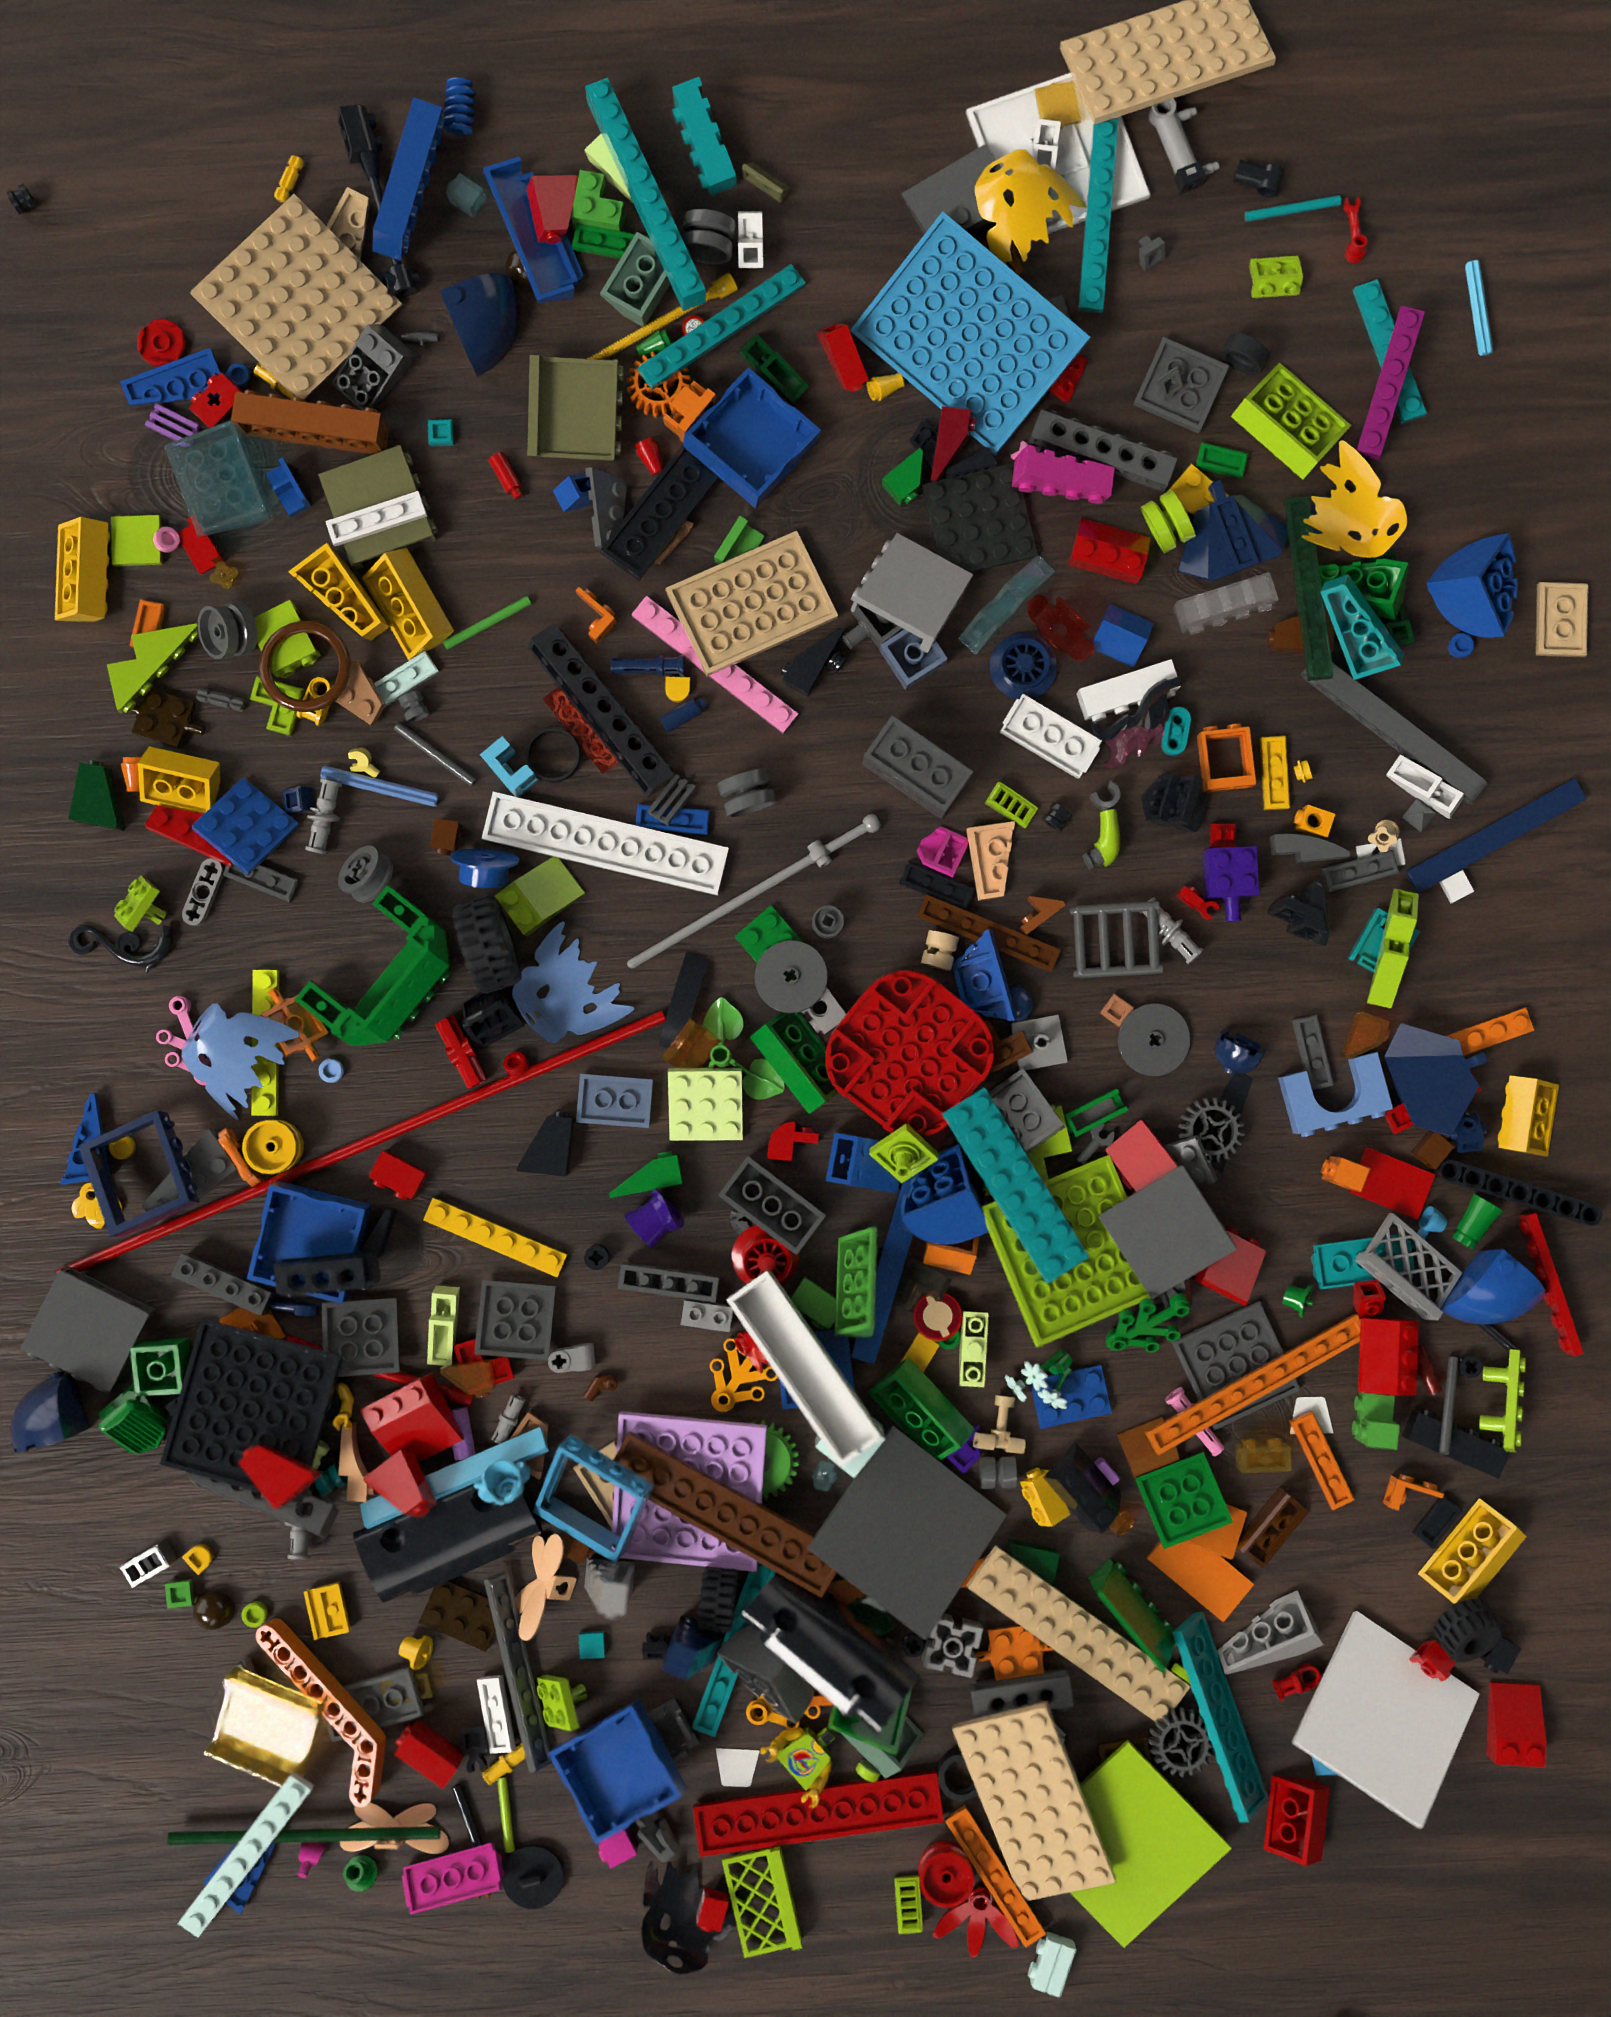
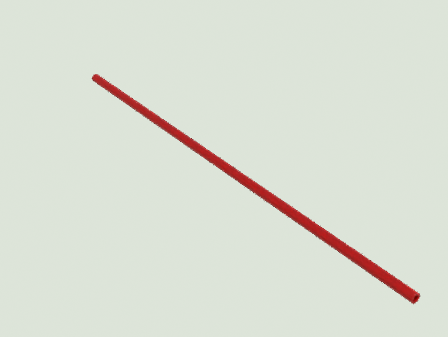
M662 1010L532 1065L519 1077H512L510 1075L259 1182L253 1187L245 1188L66 1266L83 1272L268 1192L269 1185L277 1180L287 1183L293 1182L664 1023L666 1020ZM63 1266V1267L57 1269V1270H56L57 1274H58V1272H59L60 1269H62V1268H64V1267H66V1266Z

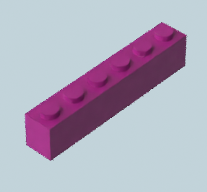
M1404 306L1400 307L1357 448V452L1363 458L1380 461L1425 311Z

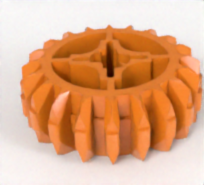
M653 351L651 352V358L656 355ZM643 354L642 360L645 363L649 359ZM635 361L634 364L637 369L630 368L629 370L632 377L627 378V384L630 385L627 387V392L632 394L630 397L631 402H637L636 409L644 408L646 416L653 411V417L655 418L658 417V412H662L664 417L668 410L675 415L676 410L671 407V402L684 386L691 390V385L688 384L691 382V376L686 375L688 368H684L663 382L664 392L661 387H656L652 390L647 383L644 384L645 387L640 389L643 377L639 374L638 367L643 363ZM678 380V388L670 397L668 390L674 385L673 382ZM658 396L662 401H654L649 398Z

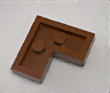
M992 1020L985 1022L992 1037L994 1053L989 1074L1034 1052L1023 1030L1001 1040Z

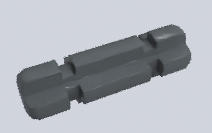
M199 688L196 698L200 702H209L212 705L231 708L239 712L244 710L245 700L236 696L233 698L231 695L216 691L211 692L204 688Z

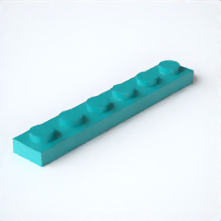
M1377 279L1355 287L1353 293L1382 369L1394 330V323ZM1410 366L1408 367L1396 406L1401 424L1423 417L1426 414Z

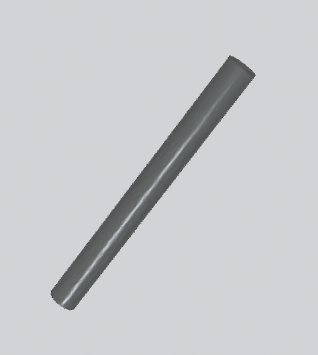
M401 722L395 725V731L471 787L475 784L477 780L475 777Z
M1457 1357L1448 1358L1439 1453L1445 1455L1450 1454L1459 1360Z

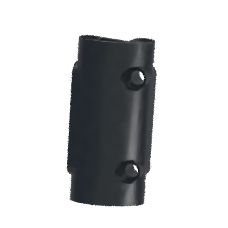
M471 1484L436 1499L437 1503L424 1516L414 1517L402 1514L369 1529L364 1527L355 1531L353 1539L358 1554L380 1600L385 1603L408 1592L412 1594L424 1592L515 1551L520 1542L541 1534L543 1530L537 1514L533 1513L534 1509L524 1492L522 1491L521 1495L512 1502L499 1505L494 1501L486 1502L482 1500L478 1495L479 1489H476L474 1484Z
M777 1572L740 1616L757 1632L760 1628L763 1629L760 1639L767 1648L775 1652L834 1703L846 1716L856 1717L860 1713L862 1716L859 1720L876 1734L883 1728L920 1678L916 1672L899 1659L898 1652L892 1645L827 1590L821 1598Z

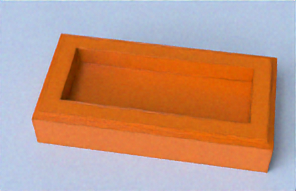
M140 599L132 635L161 630L166 606ZM131 637L130 645H129V646L132 647V648H134V646H133V641H132V637Z

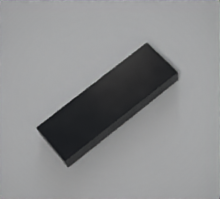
M910 861L907 862L899 882L902 886L924 895L927 894L965 911L975 888Z

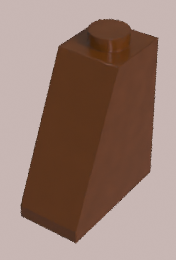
M1326 606L1276 623L1267 634V644L1270 645V652L1308 656L1320 654L1324 657H1328L1333 653L1335 629Z

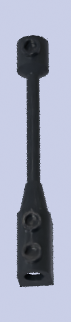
M364 105L339 106L337 120L349 164L360 163L367 180L370 182L376 208L379 212L383 193L379 183L378 151H382L383 146L380 135L374 136L372 128H376L374 113H368ZM390 257L392 266L387 270V273H383V285L387 288V293H393V296L396 298H405L413 295L417 291L416 287L420 286L418 272H412L409 265L402 264L400 260Z

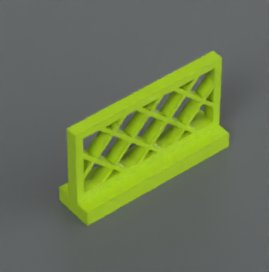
M781 1845L722 1858L744 1958L792 1947V1950L801 1949L802 1934ZM767 1856L768 1865L764 1872L752 1865L757 1857ZM739 1862L746 1867L740 1878L731 1873L729 1864ZM749 1869L761 1876L755 1887L743 1880ZM763 1879L771 1882L774 1886L770 1896L758 1890ZM740 1884L751 1891L746 1901L736 1896L735 1891ZM754 1894L766 1900L760 1911L749 1905ZM769 1903L779 1908L780 1913L775 1920L764 1914ZM745 1909L757 1915L751 1926L741 1919ZM760 1918L772 1925L766 1936L754 1929ZM775 1927L784 1932L786 1941L775 1942L769 1938ZM751 1933L763 1940L759 1947L748 1949L747 1939Z

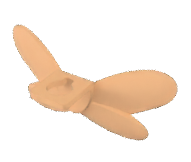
M557 1534L551 1535L546 1544L541 1536L534 1538L532 1557L537 1579L525 1586L515 1597L518 1614L522 1613L519 1635L524 1641L530 1640L537 1632L543 1617L546 1599L570 1600L577 1580L574 1576L555 1575L563 1557V1542ZM563 1582H568L567 1590L559 1594L556 1586H560Z
M369 1802L363 1807L355 1806V1814L363 1821L348 1828L433 1826L425 1822L435 1816L436 1807L433 1804L423 1803L404 1810L393 1818L383 1808ZM441 1830L440 1839L343 1841L340 1842V1845L344 1850L352 1852L366 1849L374 1844L375 1848L399 1849L405 1842L420 1851L439 1854L446 1851L449 1839Z

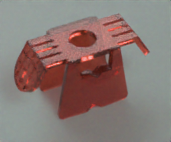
M1042 594L1035 595L1029 601L1026 608L1029 619L1037 626L1040 635L1042 634L1049 644L1056 647V650L1065 652L1072 660L1078 662L1086 660L1094 653L1096 645L1080 634L1083 631L1089 630L1091 626L1060 596L1056 598V610ZM1061 623L1066 626L1067 634L1064 637L1053 629L1055 624Z

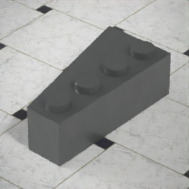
M217 1128L208 1129L184 1156V1159L188 1161L191 1167L190 1176L192 1182L198 1187L196 1193L199 1199L238 1173L237 1167L218 1141L219 1131ZM171 1172L142 1204L146 1212L180 1197ZM180 1212L154 1223L155 1226L168 1222Z

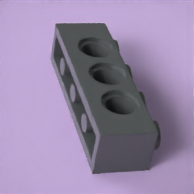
M181 1253L171 1274L172 1277L260 1316L268 1313L271 1303L277 1294V1291L248 1280L243 1276L190 1253Z
M623 1262L620 1269L618 1289L716 1302L720 1275Z

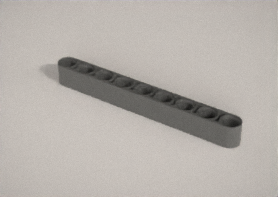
M1316 654L1302 671L1301 675L1307 682L1403 756L1443 778L1442 782L1464 793V802L1473 804L1487 786V782L1480 775L1326 657Z

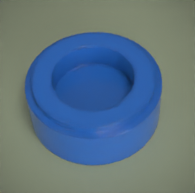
M235 363L227 370V375L242 389L250 386L253 376L246 365Z
M1458 633L1449 640L1448 651L1455 658H1464L1473 651L1474 641L1468 634Z

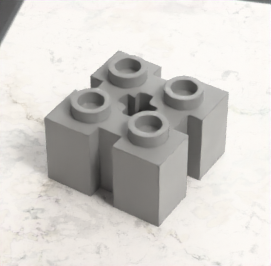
M943 1613L929 1634L930 1638H933L932 1641L926 1640L922 1655L923 1667L943 1671L944 1665L951 1667L952 1674L972 1678L976 1661L972 1647L979 1648L983 1631L981 1622L961 1617L960 1623H956L953 1621L952 1615ZM952 1640H954V1641H956V1643H958V1644H953V1645H952V1648H949V1647H948V1642H950V1641H952Z

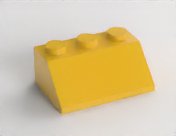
M149 746L138 762L140 801L205 814L216 802L220 785V762Z
M1509 1077V1082L1505 1088L1506 1102L1502 1109V1127L1498 1133V1148L1548 1157L1559 1090L1558 1084L1533 1078Z

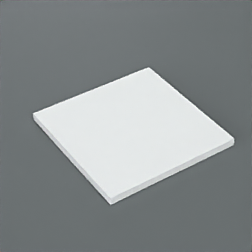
M1071 73L967 109L966 114L978 147L986 144L996 160L1017 149H1025L1032 154L1036 119L1060 121L1055 171L1075 190L1085 205H1087L1093 121ZM1121 116L1113 118V120H1118L1111 211L1150 197L1147 184ZM1008 170L1006 174L1008 176L1013 173V170ZM1052 188L1051 198L1057 200L1059 197L1058 193ZM1069 205L1074 217L1073 225L1085 221L1086 208ZM1052 210V218H1046L1048 234L1068 227V224L1056 210Z
M1355 1611L1350 1617L1292 1743L1417 1828H1422L1480 1694L1453 1675H1450L1442 1682L1438 1678L1432 1679L1421 1670V1665L1418 1662L1412 1663L1409 1660L1416 1650L1358 1611Z

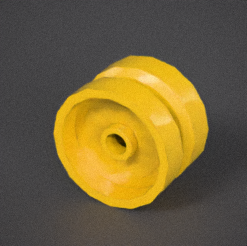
M265 1120L256 1123L247 1131L243 1139L242 1152L245 1161L252 1169L265 1174L281 1173L292 1169L299 1162L303 1155L304 1141L300 1131L293 1124L285 1120ZM271 1143L275 1144V1149L271 1147Z

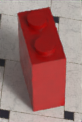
M417 1719L413 1726L408 1724L395 1743L399 1747L394 1755L442 1789H444L464 1757V1755L462 1756V1750L419 1719Z

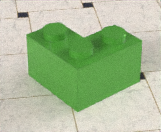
M580 170L571 215L574 228H576V223L622 232L625 218L624 204L621 201L604 198L606 191L604 174Z
M1359 1392V1396H1356L1354 1401L1357 1417L1352 1423V1434L1355 1435L1354 1438L1367 1447L1397 1450L1399 1424L1393 1421L1395 1396Z

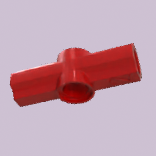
M455 1015L446 1017L436 1023V1029L446 1045V1053L454 1067H457L467 1088L471 1089L488 1080L476 1058L477 1053L468 1037H465Z

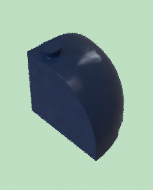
M502 273L475 276L440 290V294L477 377L492 369L502 360L501 357L512 346L518 332L521 312L519 295L513 279L509 275Z
M63 1370L49 1375L50 1380L35 1386L20 1400L13 1413L10 1425L11 1441L15 1453H22L34 1447L41 1448L65 1441L90 1429L76 1380L71 1376V1373L65 1375Z

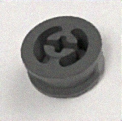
M370 845L363 846L353 852L343 864L338 877V885L345 893L352 894L356 901L360 903L369 902L379 896L388 885L393 873V863L387 856L380 855V852L375 847Z

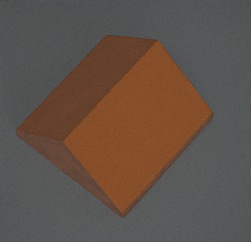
M1162 1416L1117 1434L1134 1480L1180 1461L1176 1446L1157 1455L1145 1434L1147 1430L1164 1421Z

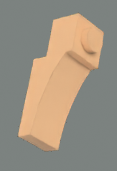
M351 1422L352 1428L350 1430H347L344 1425L342 1426L338 1475L348 1476L346 1501L367 1502L371 1495H374L375 1490L363 1480L369 1473L363 1464L358 1448L357 1423Z

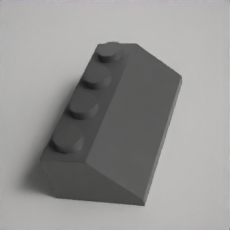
M748 1156L718 1195L795 1255L799 1253L826 1216Z

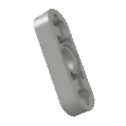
M210 858L201 864L182 911V918L187 924L200 926L206 921L224 877L222 875L225 868L223 863ZM216 864L215 868L218 869L217 874L212 873L209 879L214 881V884L202 881L203 877L208 879L210 876V871L207 870L208 866L213 867ZM206 885L210 890V894L206 899H200L197 891L201 886ZM194 900L205 904L204 907L199 906L197 909V913L200 914L199 919L194 918L192 921V916L189 913L190 911H195L198 906L193 904Z

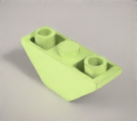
M963 1311L959 1349L960 1386L985 1387L988 1313Z

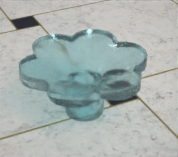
M820 1461L817 1468L813 1471L812 1477L815 1480L814 1487L816 1489L828 1491L831 1488V1484L836 1482L837 1475L834 1472L835 1466L832 1462Z

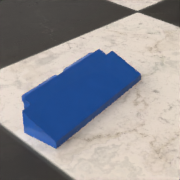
M520 156L484 167L483 172L537 302L544 303L573 299L574 287H578V282L582 280L583 273L566 233L562 241L556 244L538 242L526 190L531 177L534 176L533 172L522 174Z

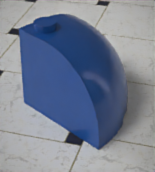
M1509 533L1487 537L1458 550L1439 565L1426 583L1428 591L1432 595L1440 613L1452 625L1468 634L1486 638L1503 637L1510 627L1514 612L1511 611L1512 599L1517 598L1518 578L1513 579L1512 563H1516V557Z
M957 1144L940 1153L939 1160L930 1165L924 1172L920 1171L909 1184L911 1189L902 1199L901 1218L915 1236L927 1242L955 1244L989 1232L981 1209L982 1206H985L981 1191L960 1145Z
M1503 1249L1479 1251L1454 1285L1440 1310L1462 1322L1483 1325L1503 1323L1520 1317L1531 1310L1545 1296V1290L1528 1269Z

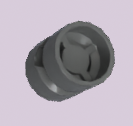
M830 905L817 909L812 919L813 930L820 938L833 939L838 936L844 925L841 911Z
M980 1456L981 1489H993L997 1484L1002 1489H1016L1017 1469L1015 1456H1001L999 1461H996L991 1456Z

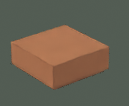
M1114 993L1099 1014L1120 1027L1123 1020L1134 1007Z

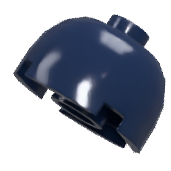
M1222 1030L1214 1048L1215 1056L1223 1066L1222 1069L1231 1075H1236L1237 1072L1248 1073L1257 1068L1266 1050L1260 1051L1261 1045L1242 1034L1236 1033V1037L1228 1035L1230 1031Z

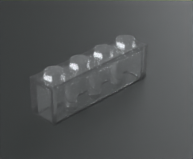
M1268 572L1179 600L1173 607L1182 634L1190 632V635L1203 631L1205 626L1211 624L1213 627H1219L1226 624L1227 619L1235 617L1236 620H1241L1250 616L1249 612L1258 610L1259 613L1269 611L1273 609L1272 605L1279 599L1271 574Z

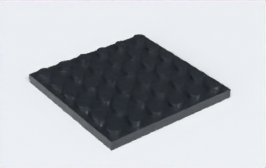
M201 1319L159 1465L259 1493L261 1491L238 1463L245 1457L243 1453L252 1445L266 1444L313 1467L343 1356L220 1322ZM306 1489L297 1495L292 1502L302 1503Z

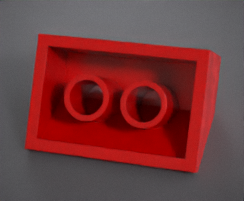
M1081 518L1068 565L1138 584L1142 578L1151 537Z
M1361 1318L1358 1392L1396 1396L1416 1395L1419 1321L1404 1318Z
M1272 1775L1264 1850L1304 1866L1321 1862L1330 1786L1306 1778Z

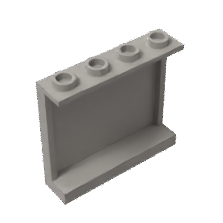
M896 533L893 540H887L881 551L883 553L882 557L877 555L871 566L873 571L866 572L861 582L863 584L862 588L857 587L851 597V600L854 601L851 611L854 613L858 605H862L922 638L923 641L919 649L928 653L966 591L973 574Z

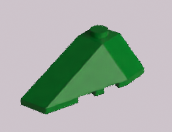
M1377 559L1373 563L1361 564V561L1352 562L1353 565L1346 566L1331 564L1306 567L1298 587L1299 591L1322 598L1321 590L1325 582L1349 575L1378 617L1396 620L1404 598L1409 567L1407 562Z

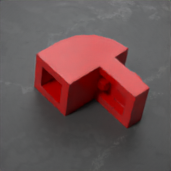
M794 1121L786 1122L778 1126L771 1134L767 1159L792 1161L793 1143L818 1144L819 1133H814V1128L800 1127L798 1132L795 1131Z

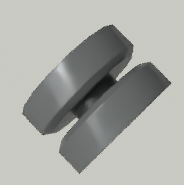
M694 209L687 211L683 217L682 229L684 233L681 237L691 259L707 264L728 262L732 256L733 244L731 240L735 235L736 223L728 215L714 210Z
M235 601L223 603L222 605L204 606L198 616V633L202 646L209 656L214 659H223L250 654L255 649L257 627L253 614L246 604Z
M762 768L743 772L717 784L720 796L722 798H731L724 804L727 818L748 815L777 803L774 789L764 788L771 782L768 769Z

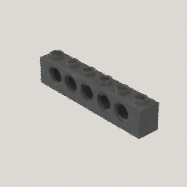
M1041 409L1029 444L1054 451L1056 454L1076 457L1081 463L1082 461L1089 460L1114 467L1115 475L1162 492L1168 486L1177 458L1172 457L1173 455L1167 451L1160 450L1158 452L1152 450L1145 443L1130 442L1123 435L1105 433V430L1101 427L1083 425L1076 418L1070 417L1067 419L1061 417L1058 412L1050 409L1046 411ZM1059 428L1064 432V435L1056 436L1052 430ZM1081 436L1086 439L1087 443L1080 445L1075 441V438ZM1098 445H1106L1109 448V452H1100ZM1128 453L1132 460L1124 461L1120 454ZM1143 462H1152L1154 469L1145 468Z
M192 1474L189 1479L197 1487L323 1538H327L339 1513V1510L333 1505V1500L324 1496H320L319 1499L314 1498L309 1490H306L302 1503L291 1501L288 1506L274 1510L266 1498H261L262 1493L245 1488L240 1490L238 1486ZM313 1506L312 1513L304 1516L305 1509Z

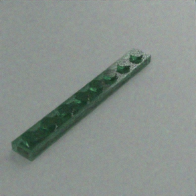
M1309 497L1284 499L1283 507L1307 681L1332 679L1334 674L1324 602L1321 595L1322 588L1316 545L1302 537V535L1310 536L1308 532L1314 533L1313 527L1303 522L1304 519H1309L1311 516Z

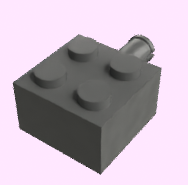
M859 604L854 613L851 611L859 625L846 635H843L842 639L852 649L864 638L869 637L880 650L882 643L904 629Z

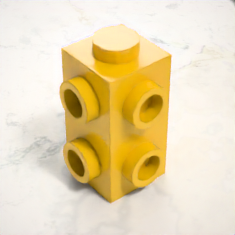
M1034 1468L1026 1473L1027 1477L1019 1481L1022 1486V1494L1029 1502L1032 1516L1039 1526L1052 1527L1071 1514L1067 1505L1043 1478L1049 1470Z

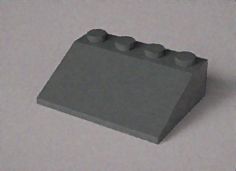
M986 144L901 193L923 234L927 232L942 211L971 236L995 223L981 217L975 195V184L984 169L996 160ZM995 165L990 172L998 171L1002 168L1001 165ZM1007 189L1003 192L1005 201L1011 207L1014 203L1013 192Z

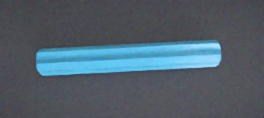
M1474 260L1469 261L1465 268L1478 353L1480 356H1485L1493 352L1480 262Z

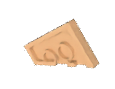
M1015 821L966 829L978 901L1004 896L1008 857L1011 851V838Z

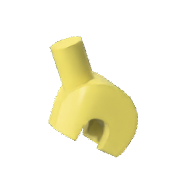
M361 747L350 750L348 753L349 759H356L358 763H353L350 766L351 771H365L371 777L376 778L380 771L371 764L372 757L370 752Z

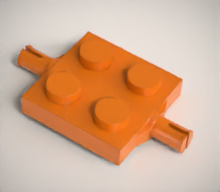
M277 987L268 991L275 1005L260 1016L282 1023L299 1033L298 1038L276 1043L284 1057L286 1058L297 1051L305 1050L312 1062L318 1060L321 1055H319L314 1044L329 1033L323 1023L294 1000L297 996L284 999Z
M1018 1624L987 1629L989 1638L988 1650L974 1652L976 1656L975 1663L990 1660L994 1669L995 1680L999 1681L1043 1674V1652L1054 1649Z

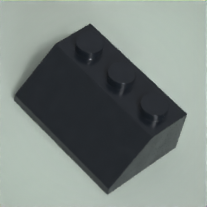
M1074 1442L1043 1478L1088 1531L1103 1534L1119 1516L1121 1494L1077 1442Z

